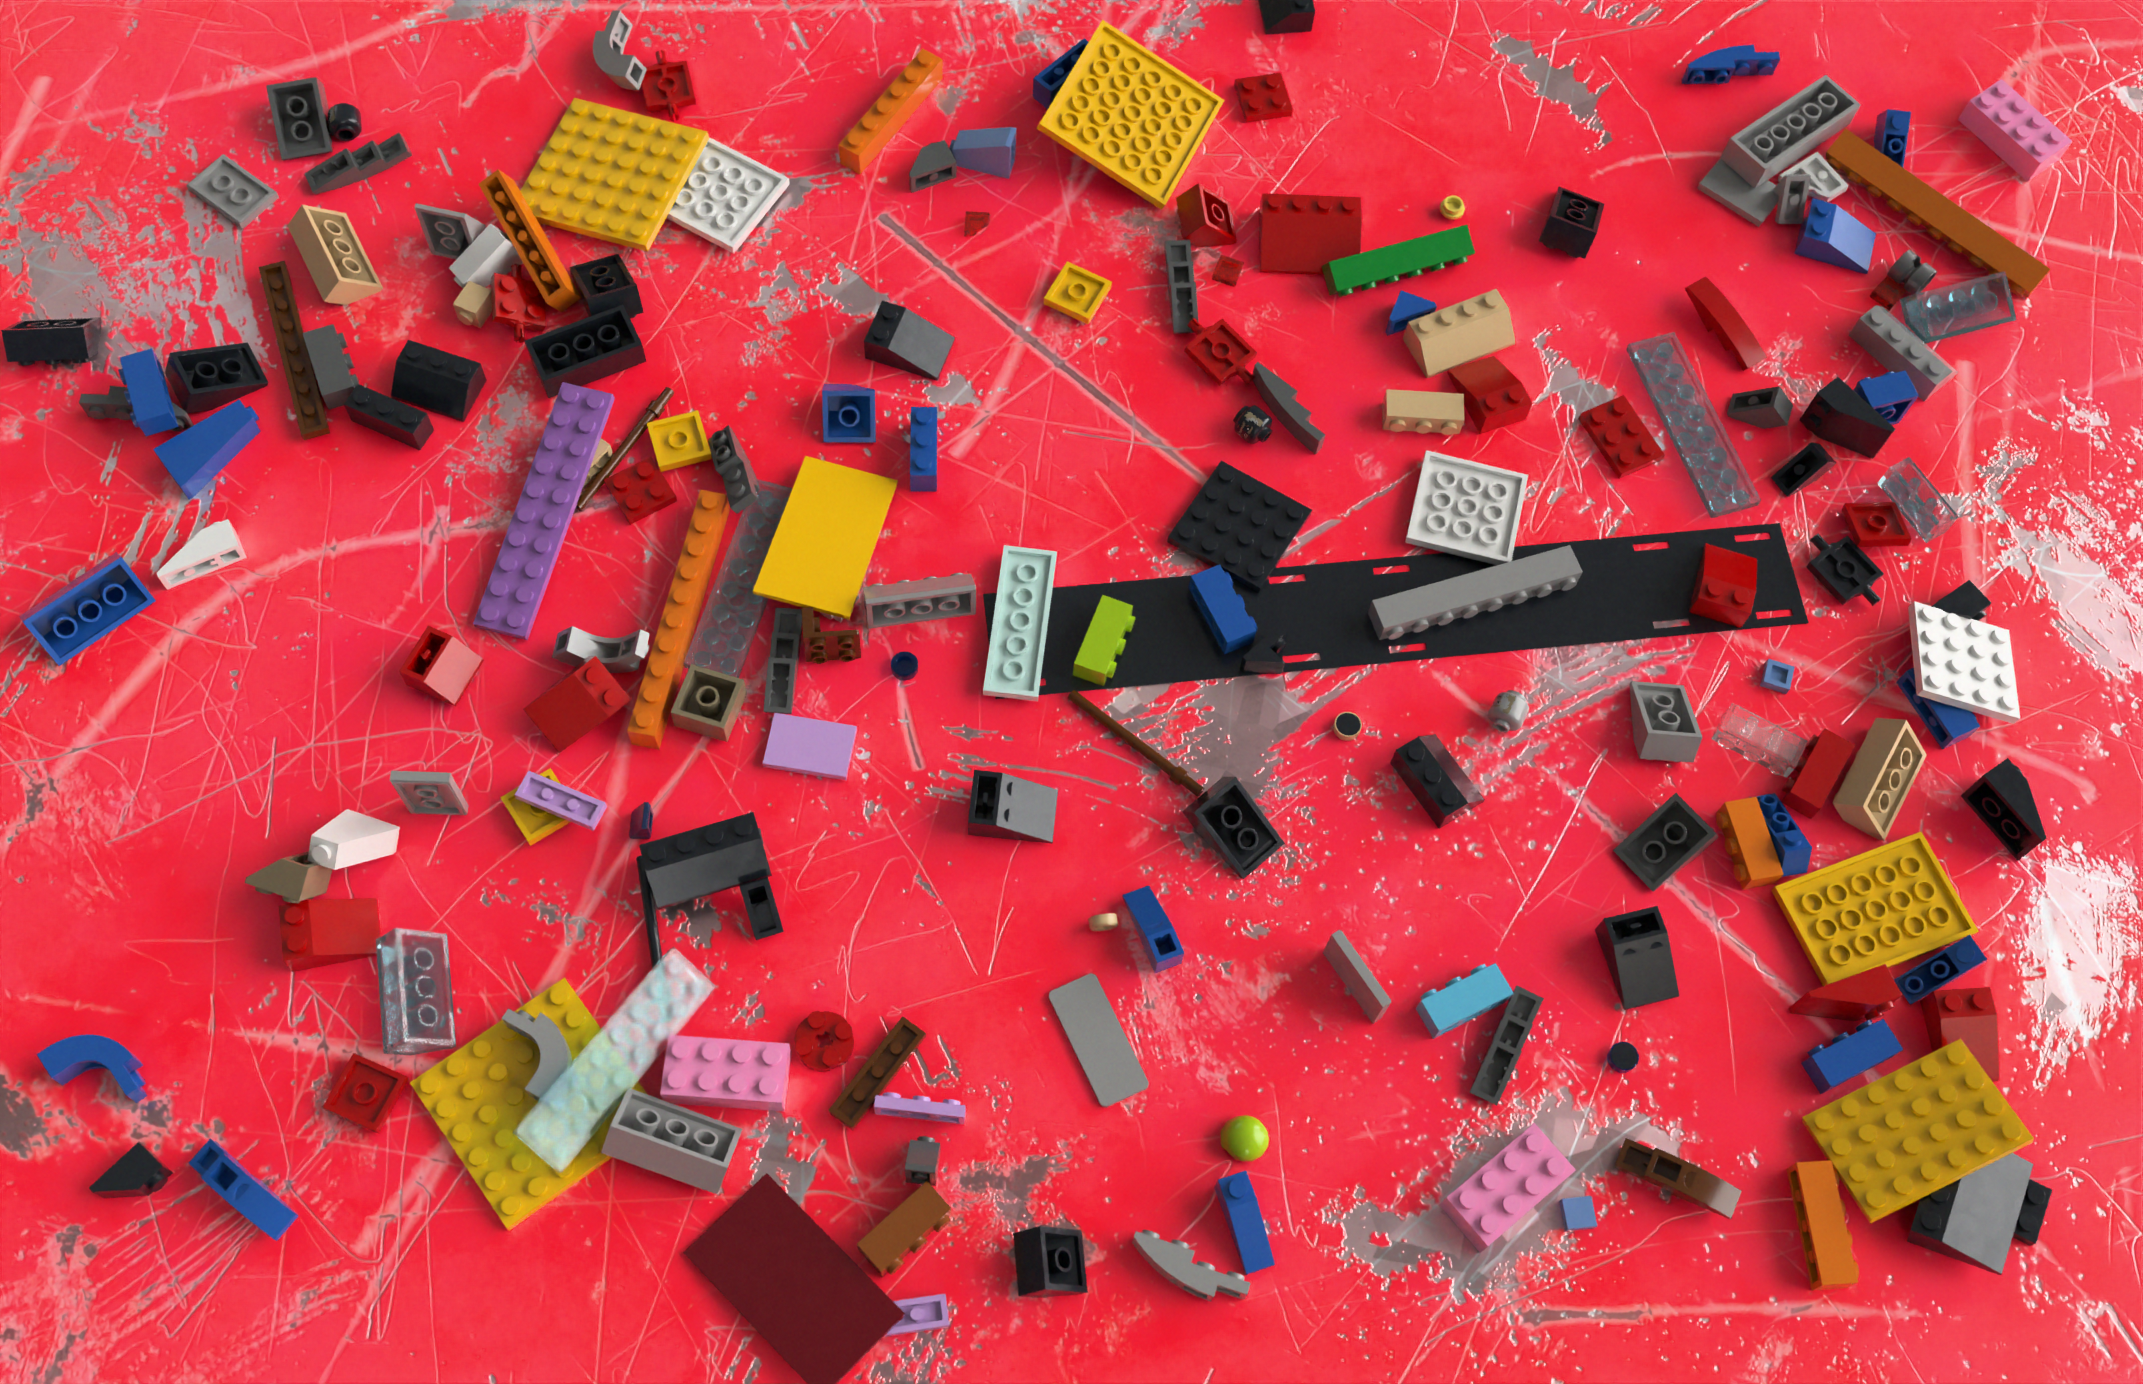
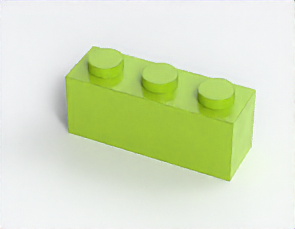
M1102 595L1074 662V676L1104 686L1107 677H1113L1117 666L1114 659L1116 654H1122L1126 644V640L1123 639L1125 632H1131L1136 617L1132 616L1133 605Z

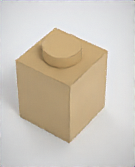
M468 281L453 303L457 318L466 325L472 324L481 328L492 312L491 290Z

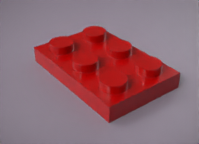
M1624 395L1582 412L1578 418L1619 479L1663 460L1665 456Z

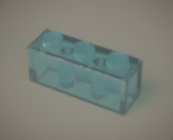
M1910 457L1889 467L1877 483L1891 501L1896 503L1899 511L1926 543L1946 533L1959 518Z

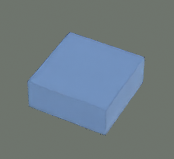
M1768 658L1764 665L1760 686L1787 694L1791 687L1795 667Z
M1592 1196L1564 1198L1559 1201L1565 1231L1594 1229L1597 1227Z

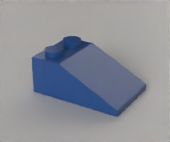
M1813 198L1804 213L1794 254L1867 274L1876 233L1838 205Z

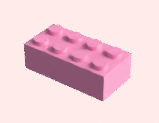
M2000 79L1971 99L1958 118L1963 125L2027 182L2057 162L2072 143L2068 136L2003 79Z
M668 1035L660 1095L664 1101L672 1104L785 1112L792 1054L789 1043Z
M1533 1123L1446 1197L1440 1204V1207L1481 1253L1575 1172L1576 1169L1540 1128Z

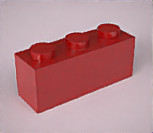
M1826 728L1818 736L1813 734L1805 747L1809 752L1806 757L1802 755L1794 767L1797 774L1794 778L1790 776L1782 789L1786 794L1781 802L1812 819L1822 808L1855 745Z

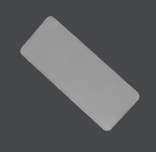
M1090 973L1050 991L1049 1000L1100 1106L1107 1108L1146 1090L1149 1085L1148 1079L1097 976Z

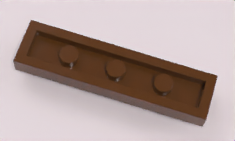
M902 1016L830 1107L829 1113L853 1131L875 1103V1096L883 1093L926 1038V1033Z

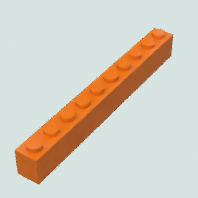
M1845 128L1827 150V163L1835 170L1842 169L1848 173L1846 176L1852 182L1864 184L1868 187L1866 190L1876 198L1881 196L1887 200L1886 204L1894 211H1903L1908 215L1907 219L1917 226L1921 224L1928 229L1927 233L1933 238L1945 240L1949 243L1947 245L1948 248L1957 254L1962 252L1968 256V261L1975 267H1984L1989 271L1988 275L1995 281H2004L2010 285L2009 289L2019 297L2024 295L2028 298L2051 270Z
M700 489L627 730L632 745L660 749L730 512L727 494Z

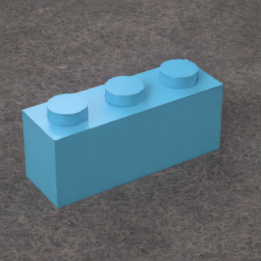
M1496 963L1488 967L1482 964L1471 970L1470 976L1464 979L1458 976L1445 984L1446 988L1438 992L1436 989H1432L1420 997L1421 1001L1416 1010L1433 1039L1508 1002L1514 992Z

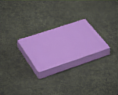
M774 713L763 759V767L846 780L857 726Z

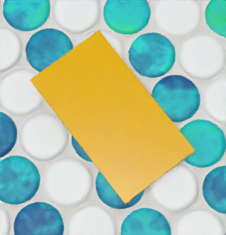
M805 456L757 578L753 594L803 608L813 607L815 611L849 620L898 480Z

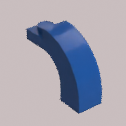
M90 1034L72 1036L50 1045L37 1054L50 1077L62 1086L83 1072L100 1068L110 1070L125 1095L134 1102L138 1103L148 1096L142 1088L146 1082L137 1071V1069L143 1066L142 1062L132 1052L110 1038Z

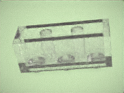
M1733 702L1723 713L1711 738L1718 742L1721 747L1731 749L1743 755L1746 760L1757 762L1768 768L1773 774L1782 775L1786 778L1796 768L1808 743L1807 740Z

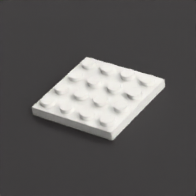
M709 137L666 218L735 253L788 187L789 178Z
M1426 450L1405 543L1495 565L1511 562L1528 475Z
M1914 601L1908 607L1916 695L2014 724L2020 719L2009 630L1974 619L1960 617L1956 614L1947 613L1941 609Z

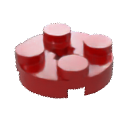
M813 1011L799 1024L794 1037L796 1053L806 1067L818 1072H827L838 1066L841 1067L849 1060L854 1049L851 1025L844 1017L830 1011ZM824 1034L829 1035V1040L832 1041L831 1046L825 1045L824 1048H820L817 1038L819 1036L823 1037Z

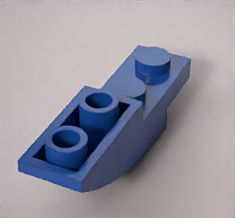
M1740 45L1719 49L1689 63L1681 81L1682 84L1729 83L1731 76L1773 75L1780 61L1779 52H1755L1754 45Z
M210 1138L189 1162L201 1175L200 1178L274 1240L278 1241L298 1218L299 1215L265 1183L254 1177L213 1139Z

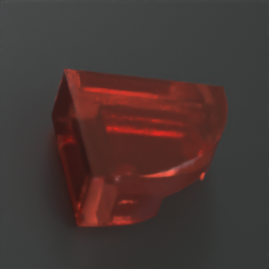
M966 211L964 237L974 236L984 227H987L990 222V212Z

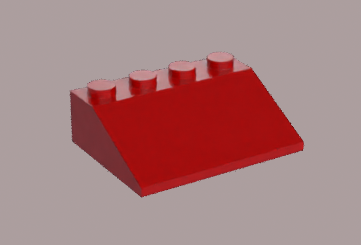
M1262 193L1258 211L1260 273L1324 275L1322 266L1326 263L1361 253V197Z

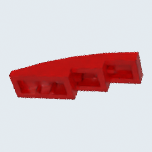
M1706 276L1684 288L1707 331L1709 332L1714 329L1724 350H1732L1743 371L1767 358L1741 315Z

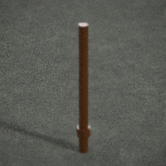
M666 387L656 401L652 400L647 406L646 413L580 495L576 505L577 510L582 511L604 484V479L612 474L648 428L647 423L653 422L654 419H658L665 411L664 406L675 394L671 388Z
M1073 690L1069 694L1068 699L1170 775L1169 779L1178 786L1183 785L1197 797L1204 791L1203 786L1188 776L1189 772L1181 766L1176 767L1077 691Z

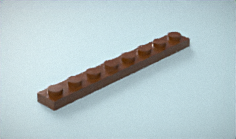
M285 261L261 266L259 271L301 436L304 440L329 434L330 429L316 375L302 334L304 329Z

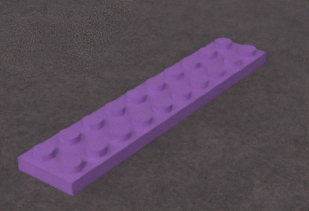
M562 382L474 619L473 625L476 628L528 640L615 398L613 394Z

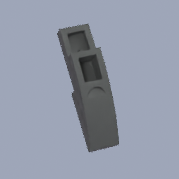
M110 386L108 395L81 394L79 404L88 417L94 419L119 418L121 420H130V412L134 411L133 406H129L124 391L128 390L127 387ZM172 402L178 427L170 430L182 431L194 426L187 412Z
M728 425L724 429L715 432L708 439L715 470L723 478L730 508L738 514L758 500L757 492L760 490V487L743 447L732 428Z

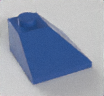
M824 384L822 389L823 442H876L875 390L853 384Z

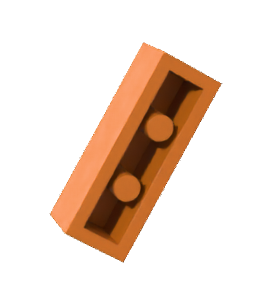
M1757 796L1724 802L1716 812V823L1719 829L1723 831L1725 849L1728 855H1731L1734 863V876L1737 881H1740L1742 890L1775 884L1784 873Z

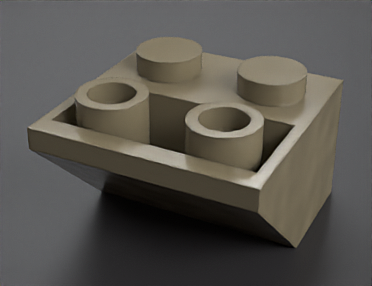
M309 851L279 859L246 877L245 883L255 886L257 892L264 894L276 893L281 895L282 900L286 902L299 903L302 900L313 899L315 896L326 893L333 869L308 861Z

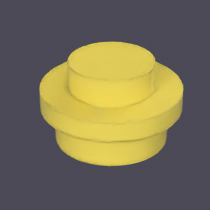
M1454 195L1448 196L1440 205L1441 214L1448 219H1458L1465 211L1463 200Z

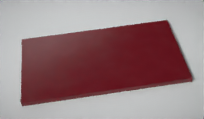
M767 1173L684 1252L692 1263L807 1384H838L905 1316V1313Z

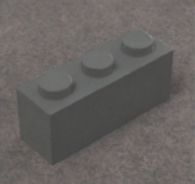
M334 324L302 333L321 395L328 409L343 406L357 384H360L357 375H352L350 369L355 367L350 354H345L344 352L348 345L343 332L338 334Z

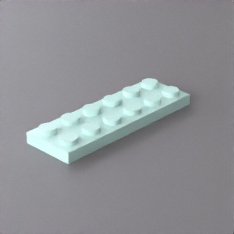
M1004 545L983 695L1038 702L1057 551Z

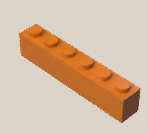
M923 48L839 143L840 164L861 175L943 79L942 58Z
M497 169L481 181L479 186L545 302L558 311L563 312L582 297L515 181Z

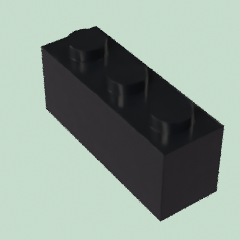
M357 384L344 403L351 421L418 450L422 449L434 431L427 413L360 384Z

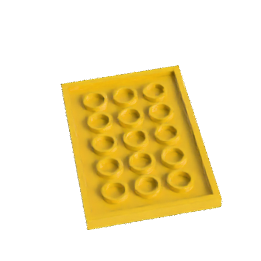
M1922 832L1777 885L1771 890L1823 986L1883 964L1891 968L1979 932Z
M1961 1038L1802 1117L1803 1124L1827 1160H1832L1833 1169H1836L1839 1178L1870 1224L2033 1143L2034 1137Z

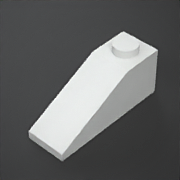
M227 519L215 522L209 527L201 529L157 572V576L168 590L247 557L235 529Z

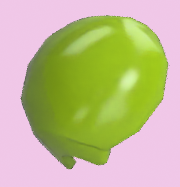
M1249 1115L1235 1116L1225 1123L1220 1132L1222 1148L1235 1160L1254 1161L1264 1154L1269 1145L1267 1129L1260 1120Z

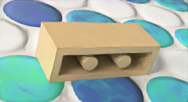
M1386 389L1382 401V429L1392 430L1394 432L1417 431L1418 433L1435 432L1452 435L1460 433L1465 421L1464 394Z

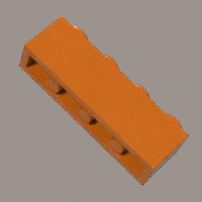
M1832 1160L1796 1162L1786 1170L1811 1290L1840 1289L1853 1286L1858 1283L1859 1267L1852 1256V1235L1845 1224L1846 1208L1838 1192V1173L1836 1169H1833Z

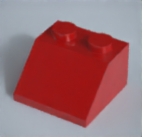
M1199 183L1176 197L1177 214L1180 218L1181 235L1184 240H1190V243L1197 247L1234 245L1237 243L1229 201Z

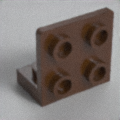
M813 607L802 608L806 662L822 664L829 660L851 662L861 658L859 630L821 632L819 617H814Z

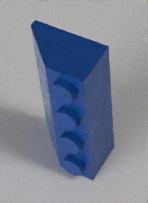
M116 552L19 617L58 666H60L156 600L123 558Z

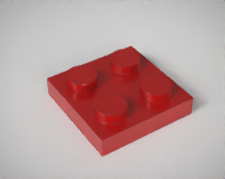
M1281 72L1235 79L1234 87L1245 123L1292 116L1293 107Z
M652 457L604 479L607 489L630 525L677 502L674 491Z
M1895 502L1844 503L1841 511L1857 547L1909 546L1912 538Z
M353 1053L322 1108L379 1134L406 1087L409 1078Z

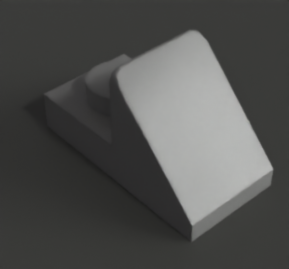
M1785 175L1774 188L1773 192L1779 197L1775 221L1778 224H1802L1811 179L1810 175Z

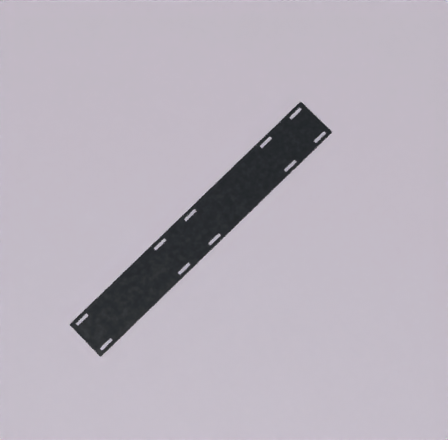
M1780 523L1515 546L1512 561L1570 545L1583 572L1577 585L1565 591L1562 589L1552 591L1544 597H1530L1520 604L1509 603L1495 611L1484 610L1470 618H1456L1446 625L1435 624L1421 632L1410 631L1393 640L1389 638L1379 640L1368 615L1372 600L1497 565L1450 553H1437L1275 568L1270 577L1305 574L1306 581L1269 584L1268 579L1259 593L1231 578L1235 593L1240 594L1244 600L1246 613L1249 617L1252 616L1256 622L1257 631L1253 643L1227 654H1224L1189 590L1191 575L1055 587L1052 589L1041 679L1045 678L1046 685L1040 686L1039 695L1069 693L1073 690L1079 692L1265 674L1242 672L1239 669L1242 657L1280 624L1288 630L1285 641L1287 645L1277 654L1282 660V656L1320 653L1321 660L1285 663L1282 672L1796 625L1809 622ZM1769 533L1771 539L1736 542L1734 536ZM1668 542L1670 547L1634 551L1633 545ZM1706 543L1757 558V582L1751 615L1741 628L1689 612L1701 557ZM1409 565L1410 568L1408 572L1375 575L1373 568ZM997 593L983 594L989 645ZM1102 595L1133 605L1132 616L1136 617L1131 632L1126 631L1123 637L1126 640V644L1122 654H1116L1114 662L1117 663L1112 678L1107 677L1104 686L1073 675L1074 662ZM1791 609L1793 616L1757 619L1756 612ZM1689 619L1690 623L1689 626L1654 629L1653 622ZM1425 643L1427 649L1390 653L1389 646ZM995 696V699H1004V697Z

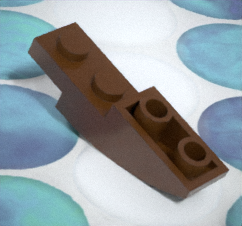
M1625 1138L1614 1167L1671 1191L1672 1195L1730 1220L1742 1192L1723 1179L1656 1147L1651 1149Z

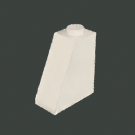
M490 223L449 269L456 275L454 280L462 288L466 286L468 281L487 287L491 284V277L494 273L506 275L511 271L512 264H517L518 267L519 264H523V261L508 235Z
M346 809L311 835L308 861L336 870L392 855L396 852L400 827Z

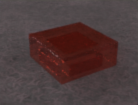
M1220 255L1212 275V280L1236 287L1244 267V262Z
M1886 277L1869 297L1890 311L1904 297L1907 290L1889 277Z

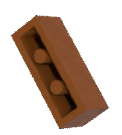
M926 1181L857 1243V1248L881 1277L887 1273L892 1275L905 1263L902 1259L912 1251L915 1254L928 1242L926 1237L934 1230L938 1233L951 1221L949 1216L952 1214L951 1207Z

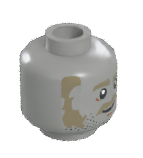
M1508 690L1499 693L1495 697L1488 716L1493 722V727L1498 731L1504 733L1516 731L1522 727L1529 713V705L1521 693Z

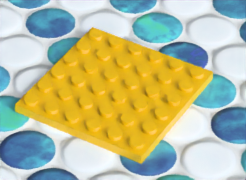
M1102 20L1036 129L1162 210L1224 100Z
M574 98L520 192L538 223L648 252L708 142L709 135L704 130Z
M565 977L514 1011L518 1013L519 1010H523L534 1017L535 1020L540 1012L543 1013L558 1027L570 1048L573 1061L572 1080L566 1096L556 1111L531 1098L525 1090L539 1067V1046L530 1039L508 1028L503 1020L410 1082L508 1230L514 1228L612 1158L601 1153L610 1125L627 1089L631 1088L647 1094Z

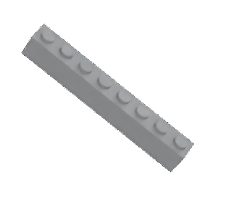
M1568 545L1372 600L1368 615L1379 640L1386 638L1393 640L1410 631L1421 632L1429 626L1435 624L1446 625L1452 622L1453 619L1460 617L1470 618L1484 610L1495 611L1503 605L1509 603L1520 604L1530 597H1544L1558 589L1563 591L1569 590L1577 585L1583 572L1571 546Z

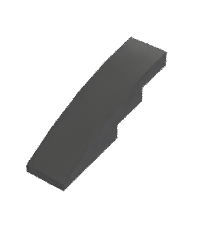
M398 132L379 145L372 140L352 153L345 148L306 172L305 177L312 192L316 195L367 179L411 157L412 153L405 138Z
M1190 240L1165 241L1166 273L1173 334L1194 333L1187 326L1193 318L1198 321L1196 282H1194Z
M1257 362L1254 365L1252 375L1255 376L1253 382L1262 399L1285 428L1316 455L1322 449L1326 434L1309 423L1312 413L1296 402L1298 391Z
M777 607L775 609L774 631L772 632L770 657H768L764 713L792 714L802 638V609Z
M1517 985L1503 1012L1470 1089V1093L1495 1105L1499 1103L1544 999Z

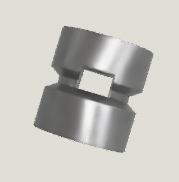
M1909 249L1894 263L1887 275L1897 283L1903 282L1904 289L1915 297L1932 281L1938 271L1928 263L1921 264V258Z

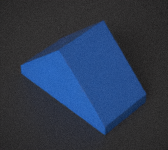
M1401 290L1389 317L1385 330L1386 335L1389 336L1406 330L1409 321L1435 312L1437 308L1435 302Z

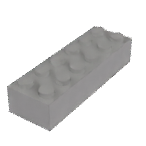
M1824 75L1732 136L1720 158L1755 189L1848 126L1861 104L1831 78Z

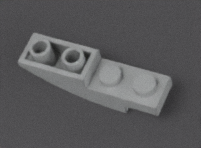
M1142 1230V1233L1135 1232L1132 1244L1141 1256L1157 1272L1179 1288L1210 1302L1214 1298L1216 1291L1242 1300L1248 1295L1251 1283L1244 1281L1245 1277L1232 1271H1227L1226 1274L1214 1271L1215 1266L1202 1261H1198L1197 1265L1191 1263L1195 1251L1188 1249L1189 1244L1172 1239L1171 1243L1159 1239V1234L1150 1230Z

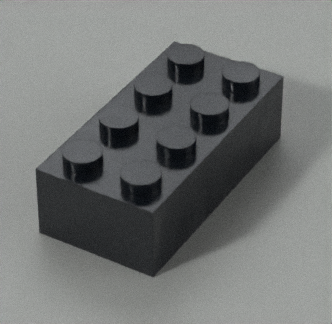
M624 305L614 307L524 341L531 362L548 398L558 395L562 382L583 386L647 362L642 342Z

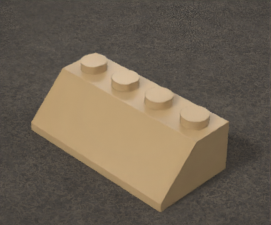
M301 205L287 226L323 301L348 305L381 292L383 287L346 213Z
M1497 289L1409 321L1403 337V341L1426 378L1513 346L1516 343L1509 307Z
M1875 719L1833 801L1834 807L1845 822L1881 841H1885L1927 756L1907 720Z

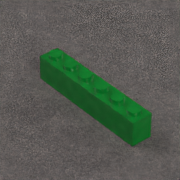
M1463 225L1330 261L1322 266L1329 295L1338 293L1339 297L1353 294V289L1361 287L1362 291L1377 287L1376 283L1381 281L1388 285L1400 281L1399 277L1407 275L1409 279L1422 275V270L1430 268L1431 272L1444 269L1447 263L1453 262V266L1468 262V257L1475 254L1468 225Z

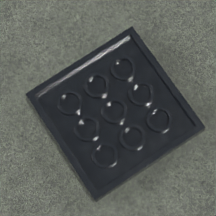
M1221 460L1169 534L1167 542L1211 567L1220 564L1224 573L1228 572L1231 578L1259 593L1310 518L1312 509Z

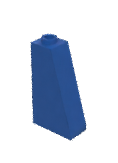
M239 399L153 450L190 500L261 432L256 424L259 417L251 406L246 408Z

